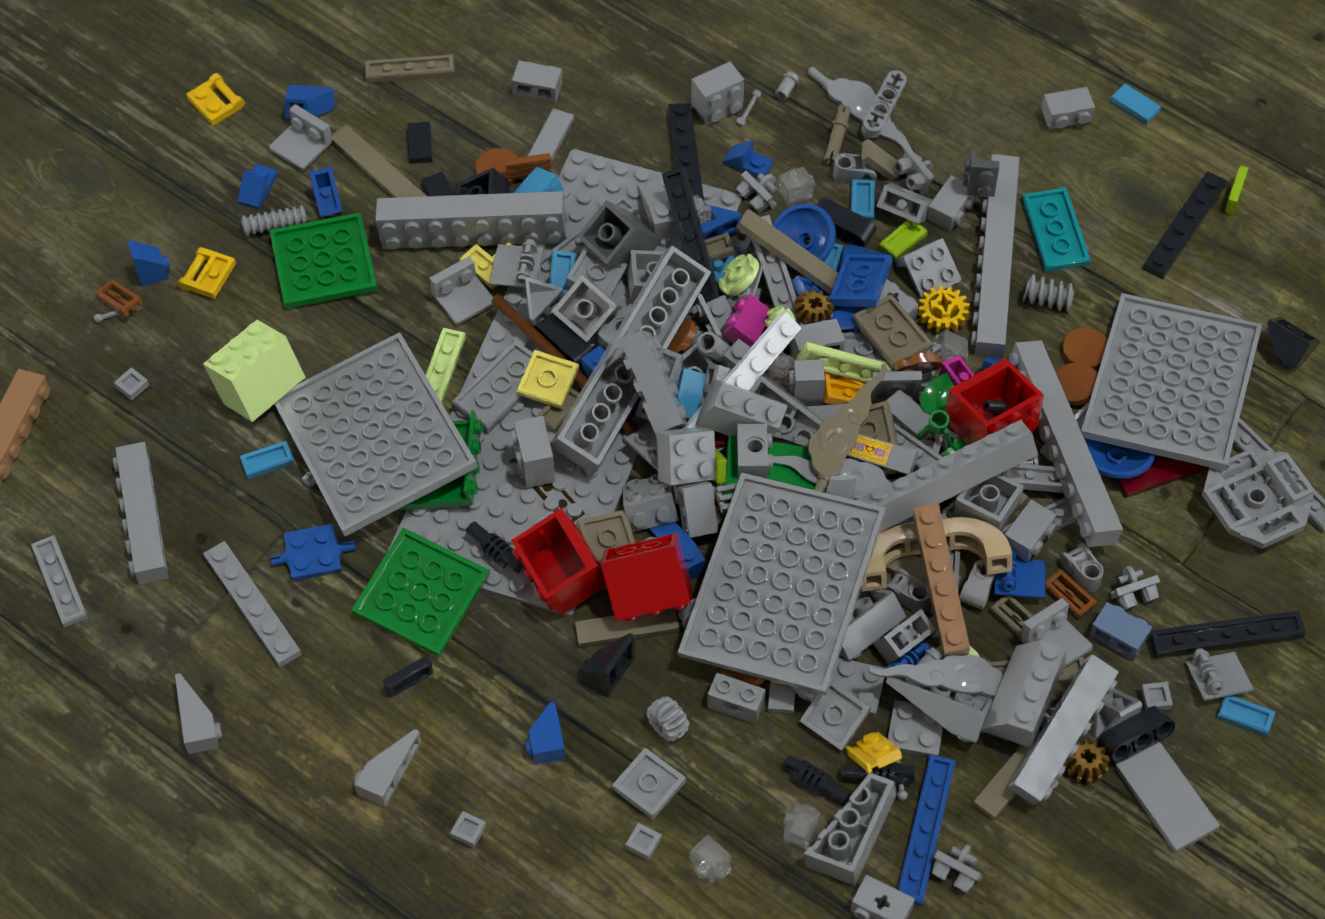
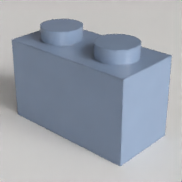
M1107 602L1093 623L1089 637L1134 661L1148 640L1152 626L1148 625L1145 620L1135 618L1126 613L1123 608Z

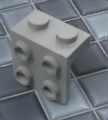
M658 474L643 480H631L623 486V506L632 532L679 521V515L672 494V485L658 481Z

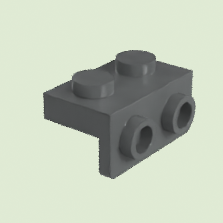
M971 150L970 158L965 159V172H963V186H967L968 196H995L999 161L976 160V150Z

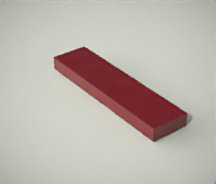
M1165 457L1153 461L1151 467L1141 475L1132 478H1116L1126 498L1209 470V467Z

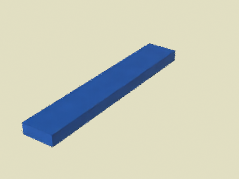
M930 754L898 887L899 891L915 898L914 905L918 906L923 904L956 760Z

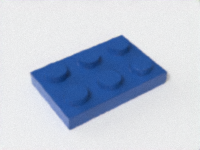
M846 254L830 295V303L834 304L833 306L877 307L892 265L891 255Z

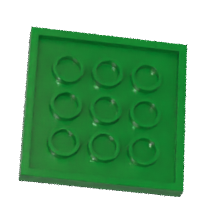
M361 212L270 230L285 309L378 291Z
M402 528L352 608V613L440 657L490 575V571L412 531Z

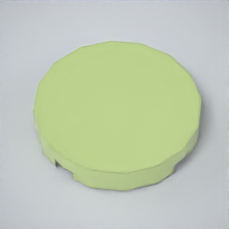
M742 254L734 258L723 271L725 273L724 278L720 277L719 279L720 290L730 297L739 295L746 290L758 273L759 262L751 254H747V256Z

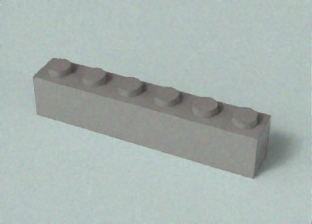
M145 442L116 447L117 457L113 458L115 471L120 473V477L116 478L118 492L123 493V498L119 499L121 512L126 513V519H122L125 534L129 533L130 540H125L127 553L128 555L132 554L133 561H129L131 576H136L139 585L169 579L150 458Z
M1093 654L1084 660L1007 788L1033 805L1041 800L1043 802L1047 800L1053 790L1050 787L1053 780H1058L1066 769L1063 765L1067 757L1071 758L1077 751L1079 745L1076 742L1080 735L1084 737L1092 725L1089 720L1092 715H1097L1104 706V702L1101 701L1106 693L1110 694L1116 686L1117 681L1114 679L1118 674L1117 670Z

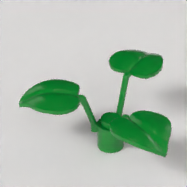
M947 373L932 380L920 396L922 410L931 415L928 424L916 436V439L920 440L928 431L933 435L944 434L950 448L946 449L943 457L967 446L960 437H957L953 444L949 435L950 430L947 429L949 416L945 411L949 389L954 387Z

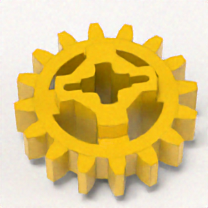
M939 285L937 291L934 288H930L929 294L924 292L922 299L919 300L918 316H921V323L928 322L927 329L935 327L936 333L940 329H944V332L948 334L950 328L956 332L958 325L963 327L965 320H968L970 305L966 303L967 297H960V290L952 292L951 286L947 290H943L942 285Z

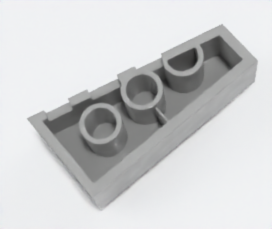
M639 330L616 340L617 348H623L626 354L623 360L626 369L636 377L633 380V385L641 398L645 397L646 401L642 402V405L655 434L659 431L674 430L686 425L685 418L688 417L684 405L679 404L676 395L679 392L675 382H670L667 374L670 372L666 359H661L658 350L661 349L656 335L652 336L649 332Z
M869 773L850 796V800L845 807L840 809L834 816L835 819L819 834L818 840L814 845L806 850L804 853L806 867L856 885L896 797L895 781Z

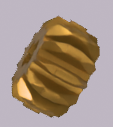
M813 288L809 292L803 290L794 301L793 314L797 315L796 322L803 321V325L822 320H831L834 304L830 303V296L824 297L823 290L819 293H816Z
M1086 738L1082 740L1081 744L1076 742L1079 745L1077 751L1071 758L1067 757L1064 762V766L1069 768L1068 775H1076L1077 783L1081 779H1085L1088 785L1092 782V779L1097 782L1100 781L1102 774L1105 775L1108 771L1109 756L1104 755L1105 747L1097 748L1096 741L1092 742V745L1088 744Z

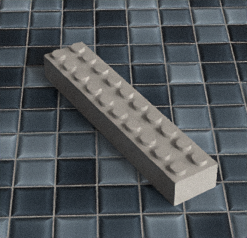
M671 246L662 254L551 441L550 446L588 472L599 466L639 397L633 385V380L636 377L626 369L623 362L626 354L623 348H617L615 341L639 330H644L651 333L652 336L656 335L660 346L667 349L711 271L674 246Z

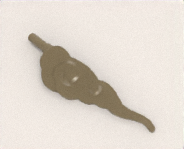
M883 363L881 365L880 372L859 389L855 398L851 399L847 406L838 409L835 416L826 418L821 423L819 430L811 436L808 443V451L811 457L812 469L819 475L818 482L814 488L815 491L824 492L830 476H838L841 473L844 459L852 451L858 438L860 426L865 422L869 414L871 393L886 374V364Z

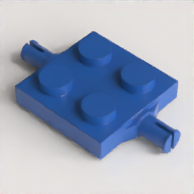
M329 524L284 533L286 542L285 553L270 556L272 566L287 563L292 581L294 582L341 573V553L353 551L356 548L354 540L339 543L335 536L334 525Z

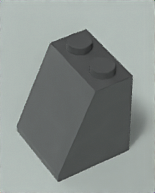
M608 200L603 203L577 236L609 266L628 262L630 250L654 251L662 241L633 213Z

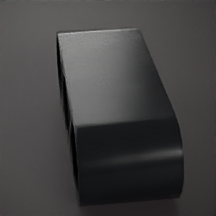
M821 198L816 204L832 218L836 237L848 244L865 247L877 230L871 220L828 198Z
M554 313L549 314L534 325V328L569 361L579 364V371L582 370L581 358L594 350L588 342L582 339Z
M1151 706L1104 731L1098 739V745L1100 748L1105 747V753L1115 762L1120 763L1168 738L1174 732L1176 724L1159 707Z

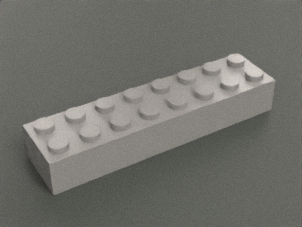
M563 191L377 198L375 221L382 249L475 246L476 244L488 246L506 245L508 242L510 244H523L527 239H532L535 243H558L567 239V217Z

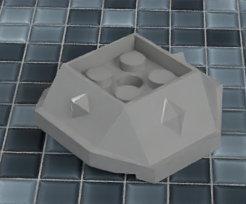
M1251 448L1229 458L1226 471L1209 467L1202 496L1230 535L1263 549L1304 530L1315 490L1288 453L1278 451L1274 453Z

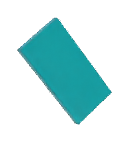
M1067 188L1022 194L1021 200L1044 271L1049 272L1090 265L1091 259Z

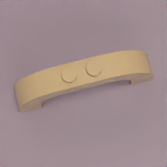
M956 517L942 519L949 550L964 549L978 554L984 561L987 575L1012 571L1010 544L1004 534L996 527L973 518ZM914 523L892 526L879 533L861 588L862 591L887 588L886 567L888 564L903 556L920 554Z

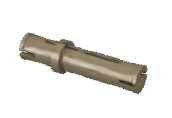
M844 104L837 107L835 120L831 123L832 132L823 159V163L828 166L830 159H832L830 167H834L835 158L840 153L844 134L848 131V120L852 111L848 105H846L844 113Z

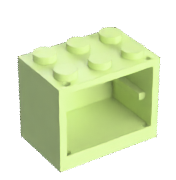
M258 320L250 324L244 331L231 339L228 344L203 363L223 404L251 422L306 378L286 336Z

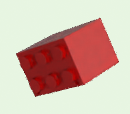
M1005 358L949 389L945 411L949 416L948 426L967 445L1020 420L1033 432L1039 424L1044 394ZM984 400H1002L1008 405V410L995 417L993 413L983 411L982 404Z
M562 507L511 540L515 547L512 553L518 562L522 563L525 568L523 571L529 581L534 583L537 588L535 590L543 603L545 602L550 611L555 609L560 616L606 587L599 561L576 524Z
M678 532L604 550L600 564L616 621L622 619L624 622L633 621L643 614L654 616L662 613V610L669 608L680 610L691 603L693 589Z

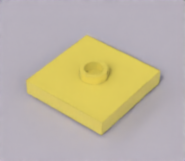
M534 350L517 389V395L562 409L579 371V364Z

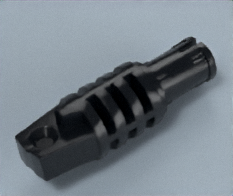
M476 521L469 524L466 533L478 542L481 551L502 569L508 566L518 574L524 568L522 563H519L512 553L514 548L495 533H489Z
M791 755L783 763V771L788 773L791 779L802 784L805 788H809L810 791H814L815 794L819 796L826 795L842 806L848 801L851 791L832 781L831 775L825 774L823 770H819L816 766H812L811 763L805 760L801 761Z
M892 762L882 768L877 766L871 768L872 774L895 781V785L915 783V767L912 765ZM842 764V781L863 782L869 774L859 765Z

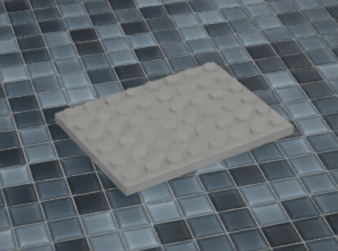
M1122 293L1081 433L1083 437L1226 471L1262 324Z
M400 332L297 384L275 403L344 536L478 468L473 455Z
M741 473L678 650L679 657L826 695L885 518L886 508Z

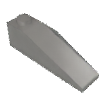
M760 375L749 391L788 405L780 428L773 436L808 447L811 436L819 430L824 420L769 377Z
M901 676L887 677L886 680L887 684L949 732L957 735L960 740L977 742L994 699L981 694L957 693L942 687H926Z

